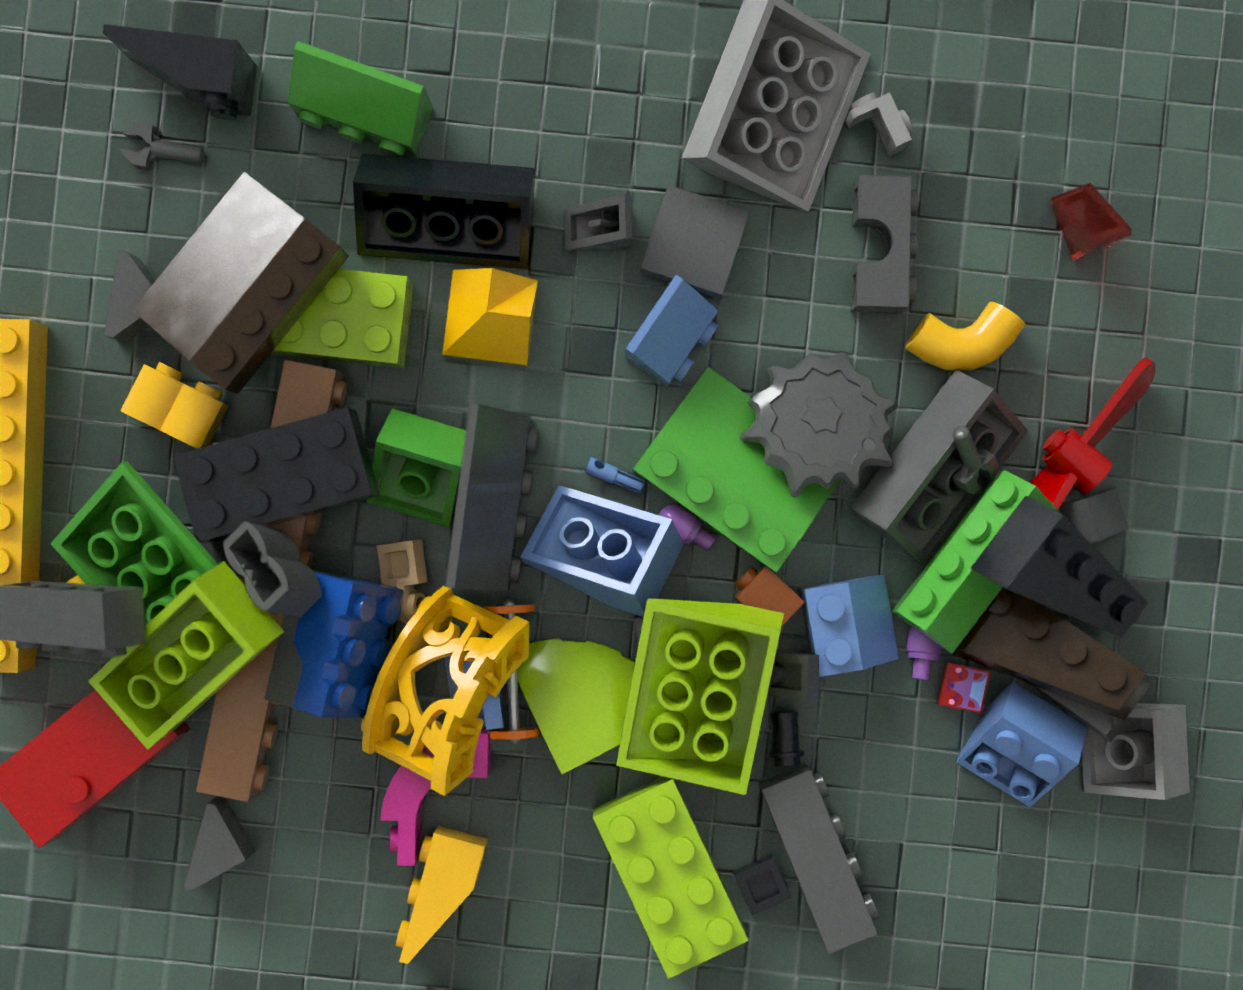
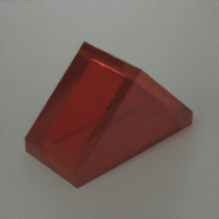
M1091 183L1051 198V206L1073 261L1111 247L1132 235L1131 227Z

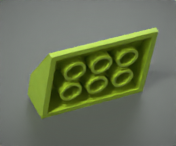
M648 598L616 766L746 795L784 613L736 603Z

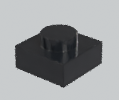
M772 854L733 871L751 915L792 898Z

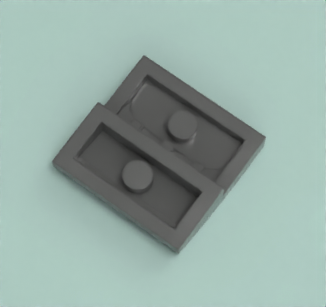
M668 185L639 272L670 283L675 275H678L697 292L721 299L750 211Z

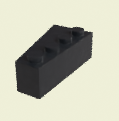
M1027 496L1023 498L971 567V569L1007 590L1121 638L1130 626L1138 620L1141 612L1148 604L1063 514Z

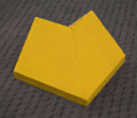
M494 268L453 270L442 355L528 366L538 280Z

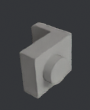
M890 92L878 98L875 93H870L851 104L853 109L845 119L848 128L871 118L889 156L905 150L912 140L910 136L913 133L912 124L903 109L898 111Z

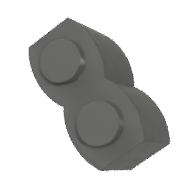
M244 521L223 542L224 552L229 564L238 574L245 577L247 592L260 609L266 612L301 617L322 597L321 586L316 575L307 565L300 562L296 544L284 531Z

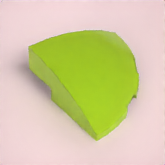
M558 638L529 643V658L517 668L518 683L562 775L620 745L635 662L623 656L620 651L592 641H562Z

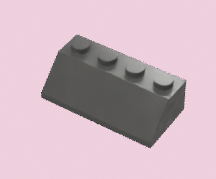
M955 370L948 381L939 389L929 406L913 423L909 432L889 455L892 459V465L888 468L881 467L851 506V509L870 527L923 567L931 560L980 495L966 492L956 486L953 480V476L963 466L952 436L954 429L959 426L969 428L977 451L979 452L983 448L996 456L998 461L997 472L1028 432L994 388L958 370ZM978 476L977 484L980 486L981 491H983L990 481Z

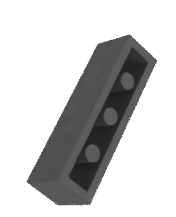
M27 581L0 585V640L16 641V648H36L42 646V651L69 649V654L97 652V657L126 655V647L146 644L142 587Z
M804 764L758 783L828 954L877 935L873 920L880 918L871 895L867 893L862 896L856 880L862 878L863 875L853 852L845 855L839 839L846 837V833L836 812L829 814L823 798L830 795L820 771L812 774L811 769Z

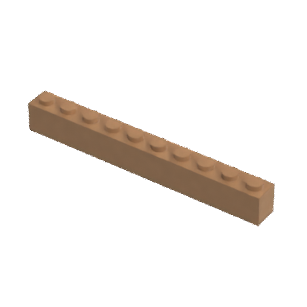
M284 360L271 428L336 410L337 407L342 408L347 394V382L342 381L343 373L335 369ZM322 512L269 526L284 531L292 538L297 546L300 562L311 569L313 552L308 551L311 534L316 535L319 530ZM240 575V580L245 585V577ZM268 612L282 627L284 614ZM279 637L216 692L196 792L249 802L258 795V791L263 792L265 790L270 767L264 765L267 748L272 749L277 738L278 723L273 722L276 705H281L264 698Z

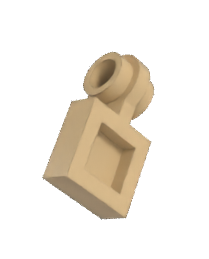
M422 539L377 545L381 583L404 590L400 601L402 609L398 620L405 624L416 613L421 601L426 598L423 593L415 590L413 585L428 582Z

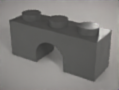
M859 175L853 183L852 227H868L879 232L885 241L886 252L884 258L878 262H857L851 269L850 312L902 313L909 308V302L915 301L917 281L916 276H910V259L916 258L918 241L917 233L911 232V216H916L918 191L917 189H911L912 176Z

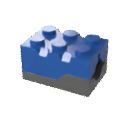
M312 570L320 583L322 597L301 617L284 615L281 628L285 632L279 636L264 699L321 718H363L367 712L378 670L382 668L391 650V645L387 642L386 636L389 625L395 624L400 617L402 609L400 601L404 590L351 575Z

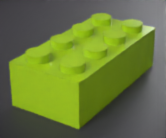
M339 269L272 351L271 355L404 369L414 284L407 276Z
M223 561L191 582L145 626L146 644L126 647V655L113 657L88 682L149 750L180 726L285 631L268 612L260 609L252 601L246 586Z
M661 776L593 808L594 822L668 979L749 941L743 923L675 779Z

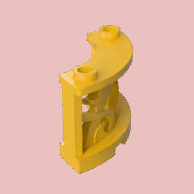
M445 585L432 596L424 598L419 604L416 613L394 642L378 674L367 712L361 722V731L363 732L362 751L370 755L377 752L430 780L431 789L446 796L473 773L475 751L485 722L478 718V715L488 695L496 698L514 671L529 658L530 622L516 615L508 620L454 595L452 588L445 587ZM453 617L468 624L460 638L461 631L458 625L452 623ZM482 630L488 634L493 635V637L484 638L478 637V635ZM451 655L450 674L458 689L453 699L438 700L423 712L416 692L415 672L433 661ZM465 661L472 663L466 674L464 673ZM446 712L444 722L441 725V722L436 721V719ZM414 730L409 745L394 737L396 734L408 736ZM424 745L434 754V758L422 752Z

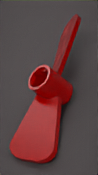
M1148 357L1143 358L1132 369L1082 436L1073 428H1069L1065 432L1058 429L1043 444L1042 449L1045 451L1042 461L1047 466L1029 483L1035 485L1057 510L1072 487L1082 495H1085L1092 491L1109 473L1113 462L1095 447L1143 396L1152 383L1156 373L1155 363Z

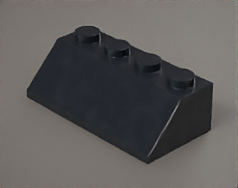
M362 153L353 180L357 255L528 269L534 211L535 168Z

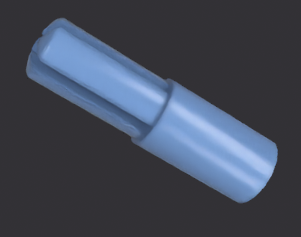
M593 457L590 458L585 471L589 475L611 484H617L638 494L643 491L645 486V480Z

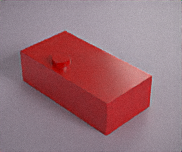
M94 689L0 766V801L37 847L41 848L58 839L187 734L191 728L184 721L175 730L147 750Z

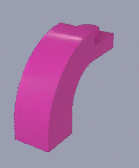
M486 729L481 730L475 751L473 773L467 778H488L491 772V739H489V733ZM424 745L422 752L434 758V754ZM400 766L387 788L382 804L380 821H398V826L391 827L390 851L397 853V866H415L420 854L421 808L427 792L431 789V781L403 766Z

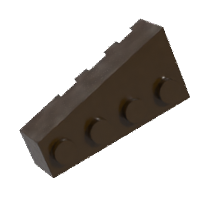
M1002 587L952 653L956 657L981 664L990 670L1023 680L1032 686L1067 697L1069 700L1124 721L1151 685L1144 671L1044 605L1007 590Z

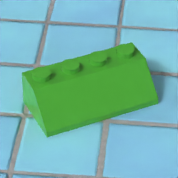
M1006 470L996 474L995 479L988 483L982 494L978 496L892 609L891 613L952 654L1002 589V586L971 569L972 565L1025 496L1057 512L1059 511L1035 485Z

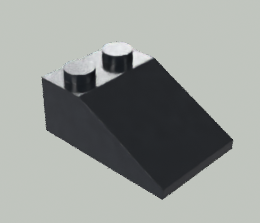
M104 24L103 34L130 60L207 111H210L211 116L223 120H236L237 115L251 116L257 65L238 40Z

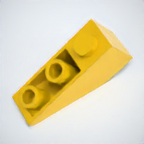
M439 825L433 837L425 835L418 861L426 863L421 879L414 877L407 899V904L414 905L410 922L402 920L395 946L403 948L399 962L408 964L473 891L486 850L487 838Z

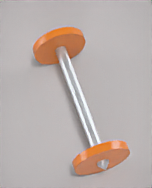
M510 598L505 601L504 606L483 607L495 614H504V618L508 620L513 618L515 613L536 612L535 604L514 605ZM516 669L507 680L509 727L488 730L489 739L511 740L515 745L520 739L541 736L539 727H520L518 674Z

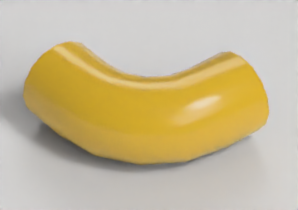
M990 301L979 318L966 328L948 326L929 313L915 328L905 345V349L922 361L945 371H973L995 362L1013 344L1026 324L1011 310Z

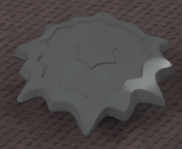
M839 352L829 359H821L809 354L800 360L794 368L768 366L767 372L770 377V385L767 389L759 392L749 400V406L754 409L756 417L754 423L741 434L740 439L744 442H759L764 446L765 464L781 469L784 472L791 496L794 498L798 497L812 483L820 484L823 488L828 489L838 478L843 479L851 488L856 489L860 485L861 472L865 466L873 465L888 468L892 465V459L885 448V439L893 433L887 418L890 413L898 408V404L891 399L878 396L874 391V384L871 378L856 372L845 352Z

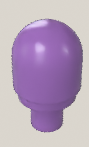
M671 504L664 507L659 513V516L673 520L681 537L682 544L684 543L685 546L688 547L693 542L708 551L713 544L716 536L701 528L703 521L683 506Z
M911 627L908 633L906 651L908 652V658L914 659L912 678L929 681L931 662H938L942 647Z

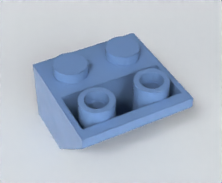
M1012 681L988 706L959 754L956 763L1028 807H1031L1079 764L1087 726Z

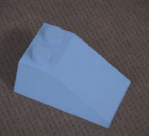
M558 485L520 558L530 566L611 607L644 617L647 599H658L684 543L682 544L681 537L672 519Z

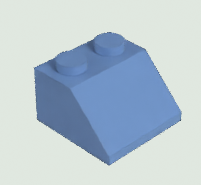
M675 275L626 347L625 358L667 387L673 378L681 383L695 362L688 357L697 343L705 347L719 327L718 324L713 322L718 310L684 279Z
M885 574L799 588L800 598L805 601L802 604L809 652L810 654L819 655V677L864 670L899 659Z

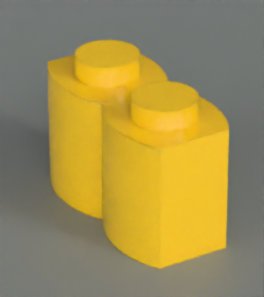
M161 362L158 363L156 369L144 364L120 411L198 449L209 446L229 405L219 401L222 392L198 381L195 388L182 383L180 379L183 373Z

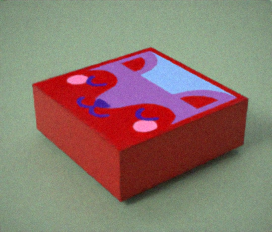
M945 661L936 703L982 714L990 671Z

